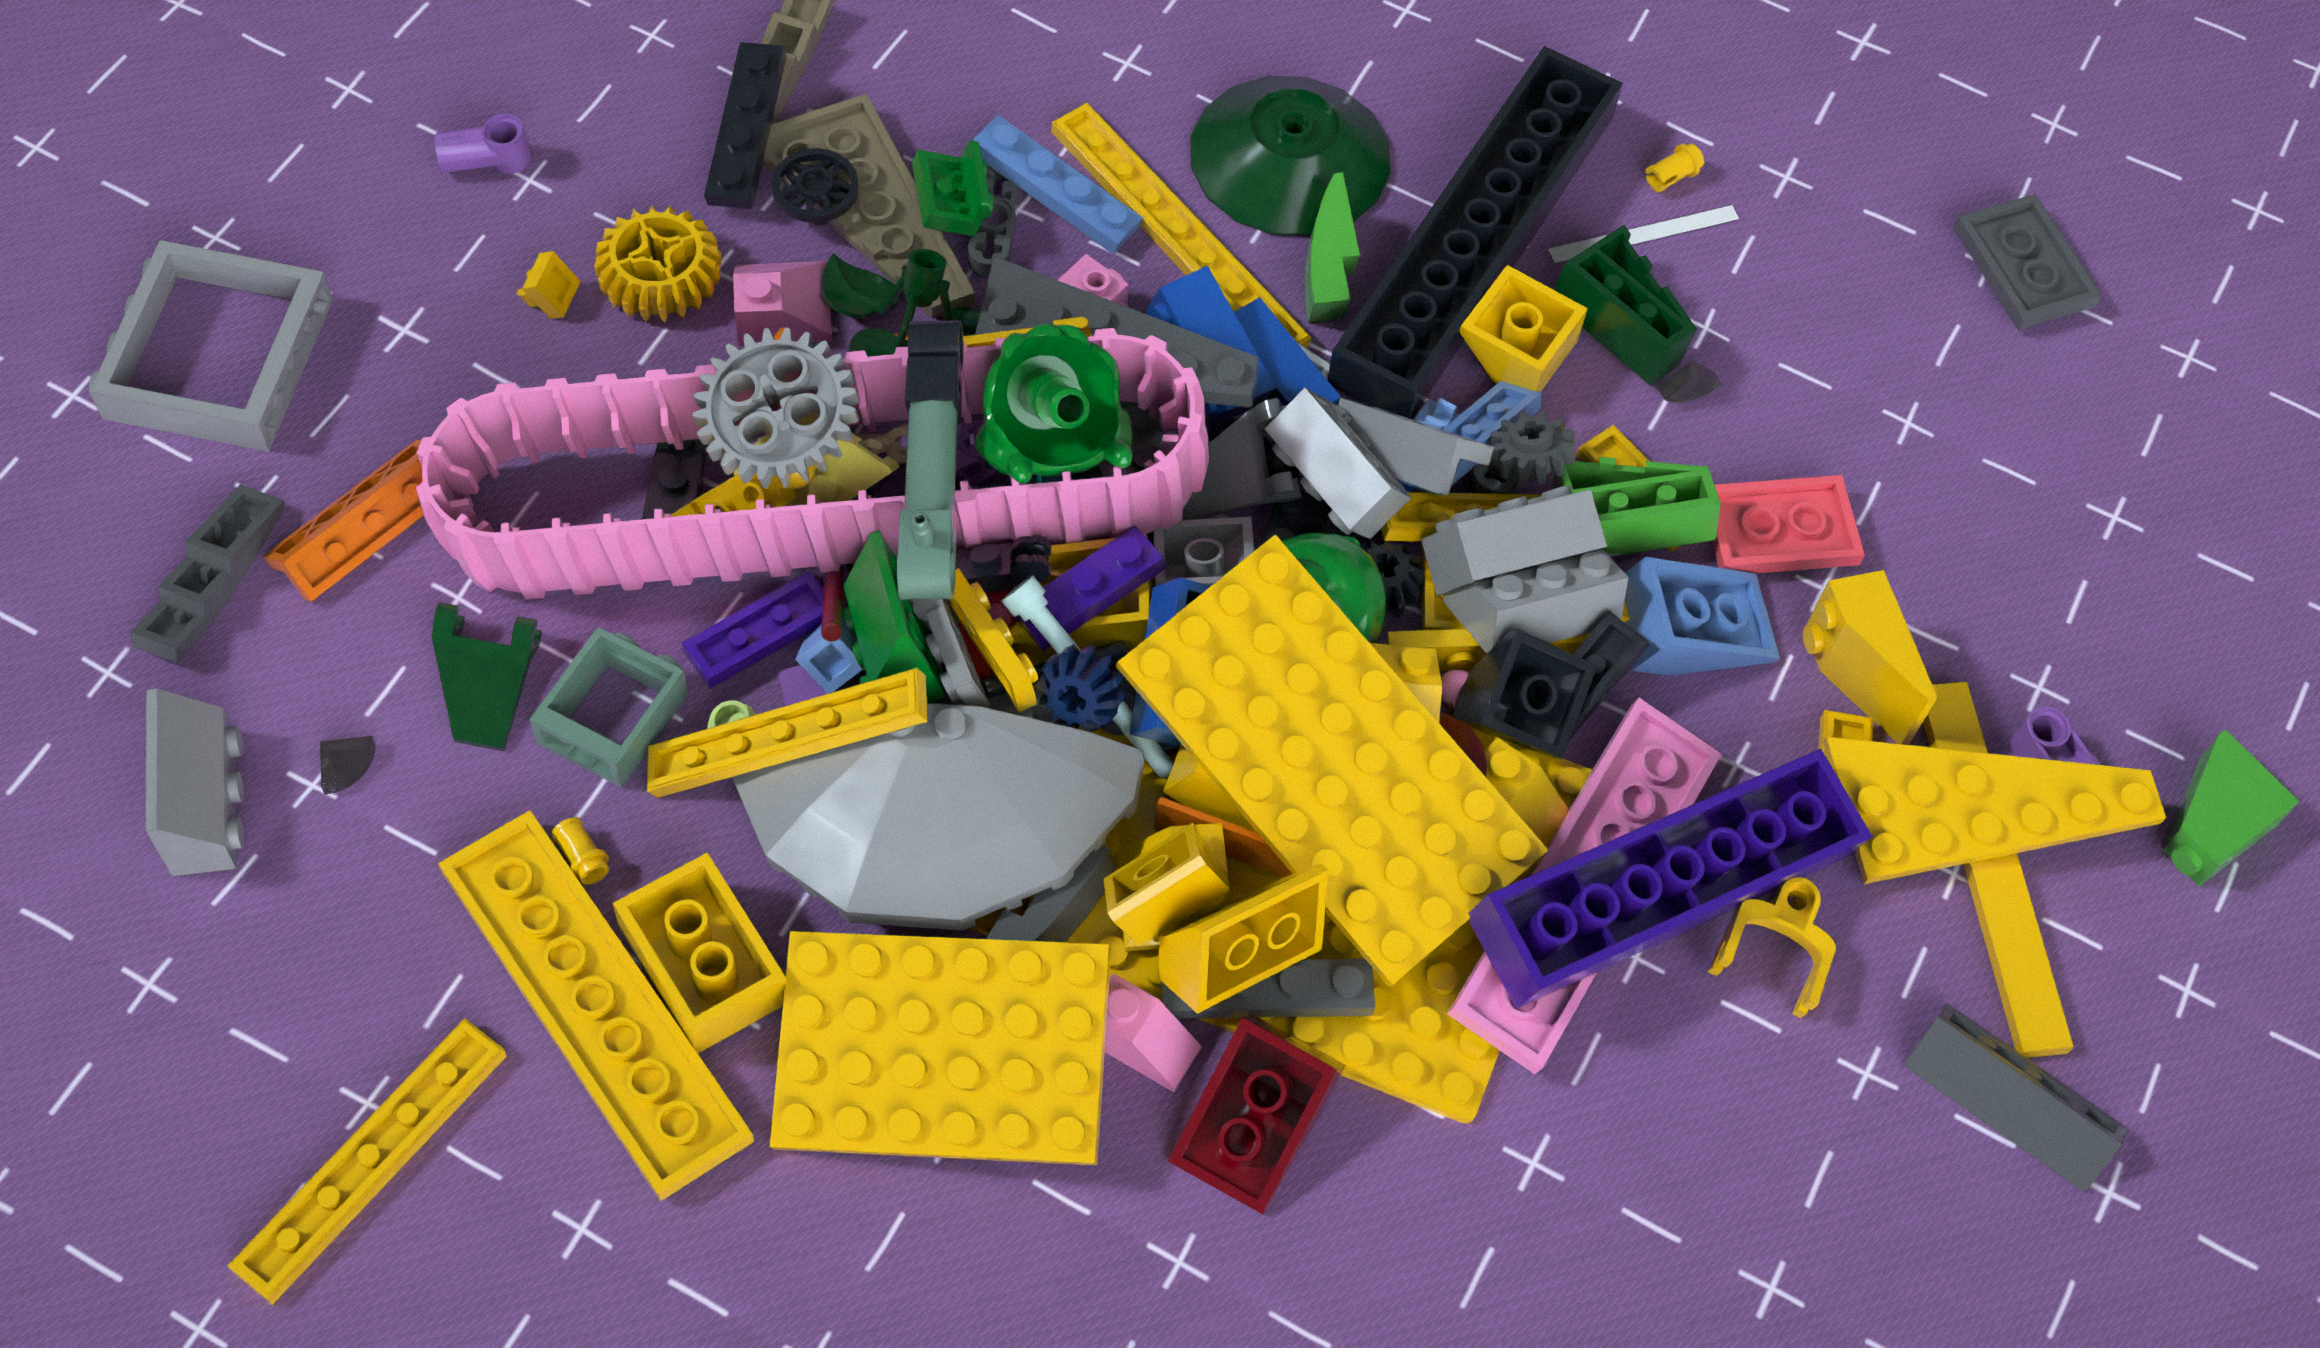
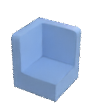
M843 611L842 634L837 641H826L821 635L820 624L805 636L795 658L827 694L834 692L862 670L851 646V642L858 640L857 635L854 636L845 621Z

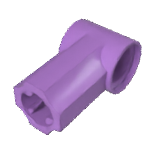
M510 113L494 115L481 127L436 132L434 134L435 150L441 173L494 166L502 173L514 174L527 168L532 160V152L522 122L517 116Z

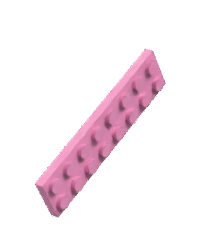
M1638 698L1630 706L1569 808L1568 813L1547 845L1548 851L1540 857L1529 876L1693 805L1722 754L1656 708ZM1484 951L1447 1014L1530 1072L1536 1074L1543 1069L1597 973L1516 1009Z

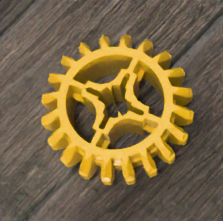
M651 205L648 213L640 214L633 208L631 219L626 220L617 217L615 229L604 228L603 241L597 242L594 268L598 277L599 287L604 295H608L613 308L622 306L623 311L628 317L640 311V315L645 322L652 315H659L665 323L668 314L676 312L684 319L686 307L689 306L700 310L702 298H712L714 285L719 284L722 259L721 252L718 250L717 239L712 231L707 230L703 219L693 221V216H691L689 210L676 215V211L671 205L665 212H657L654 206Z

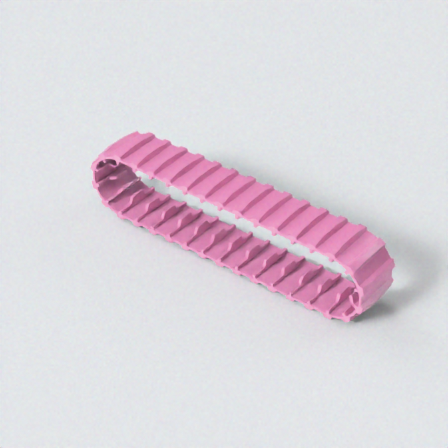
M1114 328L1096 329L1094 336H1090L1088 339L1090 342L1101 346L1116 360L1120 375L1119 400L1138 403V408L1144 411L1148 408L1149 416L1154 419L1159 414L1162 432L1176 429L1177 435H1163L1162 452L1158 450L1154 453V462L1149 459L1144 463V470L1122 476L1121 468L1113 467L1114 477L1072 480L1069 471L1062 472L1063 481L1022 485V483H1018L1011 477L1012 486L972 489L968 481H960L961 490L955 491L954 521L957 531L956 549L975 548L982 544H1013L1019 537H1031L1034 534L1036 536L1040 534L1042 537L1046 536V539L1050 540V544L1057 545L1117 538L1135 525L1143 534L1150 533L1160 527L1168 531L1182 521L1183 507L1188 502L1192 493L1202 491L1209 463L1204 396L1193 368H1183L1168 353L1167 342L1153 335L1144 340L1132 336L1117 335ZM996 338L994 345L967 348L964 342V360L961 371V417H964L965 423H972V414L983 413L985 378L992 364L1001 355V347L1005 338ZM897 347L892 355L867 357L865 350L846 352L843 359L845 363L843 370L851 371L855 384L850 388L856 389L860 400L859 403L851 406L856 409L859 422L846 424L847 426L863 424L867 426L868 432H876L875 423L908 420L905 404L908 347ZM712 364L696 366L694 373L668 375L666 369L647 370L645 377L617 379L616 374L612 373L597 375L595 382L568 384L566 378L547 379L545 386L518 388L516 382L497 384L494 392L480 395L469 401L459 398L446 408L448 416L441 422L431 437L422 438L417 451V456L422 466L423 482L416 487L426 522L439 544L453 559H457L464 573L477 586L488 592H492L496 588L520 592L525 600L544 598L546 591L572 589L574 595L593 594L595 587L621 585L624 591L642 589L644 582L671 580L673 586L691 585L693 578L720 576L722 582L741 580L743 573L769 571L771 577L790 576L792 569L818 567L821 573L839 571L841 564L856 562L870 533L877 530L881 531L897 558L900 510H904L905 496L871 498V495H867L866 490L858 491L859 500L821 503V500H816L815 495H807L808 504L772 508L771 504L766 505L764 499L756 500V509L721 512V509H715L713 504L705 505V514L671 517V514H664L662 509H654L653 519L621 521L620 518L613 519L611 513L603 514V523L571 526L570 523H562L560 518H553L552 528L521 530L520 527L511 528L509 523H501V532H494L491 525L484 520L475 528L473 527V524L479 520L473 509L474 504L469 494L478 493V482L488 473L494 479L500 474L497 467L512 459L529 457L531 462L535 463L539 462V454L563 451L577 452L579 458H587V449L618 446L619 448H626L628 454H634L635 445L662 442L674 443L676 450L683 449L684 440L699 439L697 431L702 427L697 426L692 413L702 408L698 407L693 395L697 392L708 391L704 388L699 377L701 374L715 375L717 372ZM788 372L782 377L781 382H792L802 372ZM817 389L812 391V394L818 393ZM744 390L738 393L734 401H746L753 395L754 390ZM779 403L771 408L773 411H778L782 407ZM737 420L734 425L739 426L741 421Z

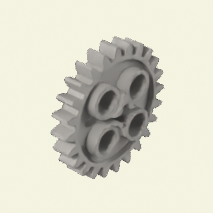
M787 327L782 332L780 340H774L769 328H764L762 342L755 343L753 338L746 333L744 334L745 348L740 351L730 343L726 344V350L730 358L725 362L719 358L712 357L710 361L717 373L715 375L701 374L699 378L704 388L708 391L697 392L693 395L698 407L702 408L692 413L697 426L702 427L697 431V435L703 445H709L706 451L711 460L714 462L722 459L720 464L727 475L738 469V475L745 484L753 478L755 473L758 474V479L763 488H768L773 476H779L784 488H787L790 484L791 474L796 472L806 483L809 481L808 467L812 465L825 473L828 469L823 457L829 454L841 458L843 454L837 440L852 441L854 438L853 434L846 424L859 422L856 409L851 407L860 402L856 389L850 388L855 384L850 370H843L845 363L840 353L830 356L831 350L828 342L825 340L813 348L814 342L809 332H805L795 342L790 328ZM788 372H802L792 382H781L782 377ZM817 389L818 393L812 394V391ZM744 390H754L753 395L746 401H734L738 393ZM780 403L782 408L778 411H773L771 407ZM816 413L820 415L816 422L811 425L804 426L798 424L800 419L806 414ZM737 420L741 421L739 426L734 425ZM764 432L772 433L771 438L764 444H751L753 438L758 434Z

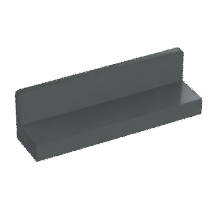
M1946 1003L1926 1034L1905 1061L1906 1068L2083 1191L2088 1190L2122 1146L2128 1131L2126 1126L1948 1003Z

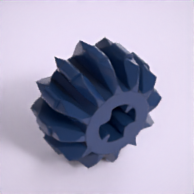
M1072 644L1065 647L1061 653L1052 655L1044 664L1043 673L1039 676L1035 687L1044 693L1040 697L1038 706L1049 707L1053 710L1051 723L1062 719L1066 721L1067 727L1079 729L1081 726L1085 731L1092 732L1096 731L1101 724L1110 723L1118 714L1119 705L1124 701L1127 691L1119 686L1123 680V674L1120 671L1111 670L1109 667L1112 655L1100 659L1096 657L1094 645L1085 647L1080 651Z

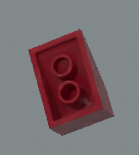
M1253 1014L1242 1017L1168 1162L1263 1215L1319 1118L1346 1065Z

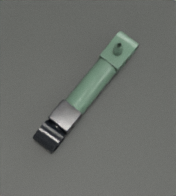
M961 320L910 321L908 325V358L905 404L908 412L904 510H900L897 557V584L900 600L954 598L957 541L954 521L957 425L961 424V371L964 360Z

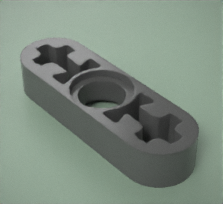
M988 165L986 181L988 192L993 194L992 212L1004 215L1006 220L1000 225H989L982 221L975 237H969L968 265L974 274L982 278H989L994 256L1008 262L1010 261L1019 198V187ZM996 180H1004L1002 197L994 195ZM986 241L994 242L992 259L983 258L986 252Z

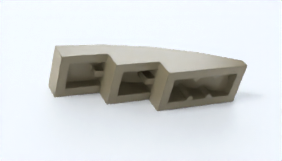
M784 0L780 12H773L761 44L784 46L787 58L772 124L776 123L801 79L836 0Z

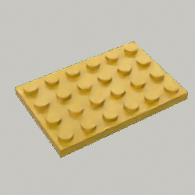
M790 931L786 968L787 984L784 989L770 1147L775 1150L1097 1165L1111 963L1110 945Z

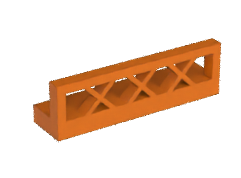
M416 439L262 556L271 568L282 571L287 575L304 600L312 602L424 515L416 487L423 482L422 466L417 456L421 440Z

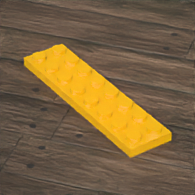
M531 810L438 863L441 873L660 1202L754 1142L753 1133Z

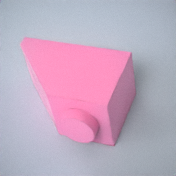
M1113 973L1109 979L1105 1053L1175 1093L1201 1052L1202 1046L1159 999Z

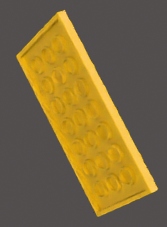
M1276 535L1272 536L1117 662L1116 667L1292 874L1320 864L1328 869L1326 914L1389 987L1469 920L1470 916L1468 913L1488 894L1508 886L1548 851V848Z

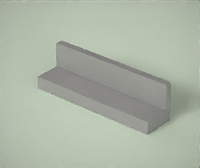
M1340 398L1338 405L1346 409L1352 417L1347 425L1356 435L1361 432L1367 437L1371 443L1368 449L1378 460L1382 459L1399 480L1438 494L1448 495L1459 459L1489 466L1494 450L1493 446L1377 407Z

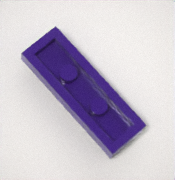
M1135 525L1045 585L1043 588L1046 592L1043 596L1048 601L1045 607L1064 630L1070 634L1165 570L1167 567L1164 557ZM1020 615L1015 617L1043 652L1051 647L1030 619L1024 621Z
M808 571L682 642L683 652L709 689L820 625L822 623L823 588L812 573Z

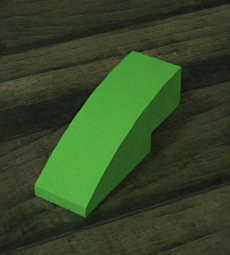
M1334 173L1323 196L1309 240L1305 264L1304 290L1308 323L1344 319L1351 300L1346 276L1354 274L1360 253L1343 173Z

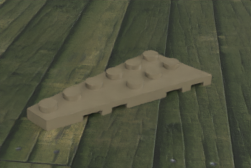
M867 93L771 124L762 164L772 173H774L776 167L783 159L804 149L819 148L831 150L850 161L858 176L859 191L857 200L844 215L827 223L894 284L897 283L901 277L903 267L907 266L909 254L916 249L933 250L941 254L947 262L943 280L950 282L948 294L951 311L975 304V292L942 231L923 227L916 183ZM808 161L801 164L812 167L822 161ZM840 168L837 179L851 185L849 177ZM784 175L781 181L788 187L791 183L786 175ZM831 202V207L837 205ZM821 203L814 205L816 211L823 210ZM940 295L930 306L920 307L932 319L943 315Z

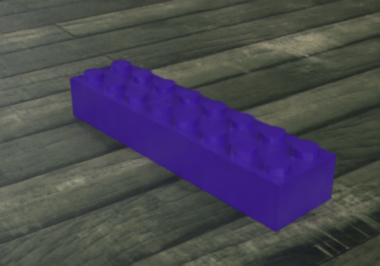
M1820 748L1492 892L1468 913L1470 916L1468 921L1515 1008L1518 1009L1736 909L1745 900L1757 899L1773 892L1791 878H1803L1846 858L1873 836Z

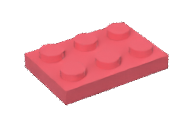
M1842 475L1715 484L1721 503L1716 540H1712L1718 568L1751 573H1769L1858 566L1861 564L1865 554Z

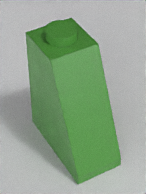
M2225 729L2214 739L2200 757L2163 851L2172 859L2173 864L2181 873L2189 876L2200 887L2278 826L2300 801Z

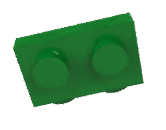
M969 140L961 157L918 149L912 161L923 227L975 237L983 219L987 220L990 217L993 208V194L988 192L986 181L987 163L985 160H982L979 142Z

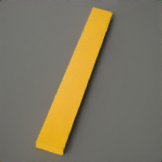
M1087 102L1052 122L1051 133L1110 195L1143 217L1140 227L1185 275L1208 266L1233 312L1260 297L1297 344H1301L1305 348L1310 347V335Z
M1968 683L1934 684L1933 687L1938 698L1923 721L1930 747L1988 753ZM2015 853L1963 864L2015 1050L2026 1058L2068 1054L2074 1046L2018 854Z

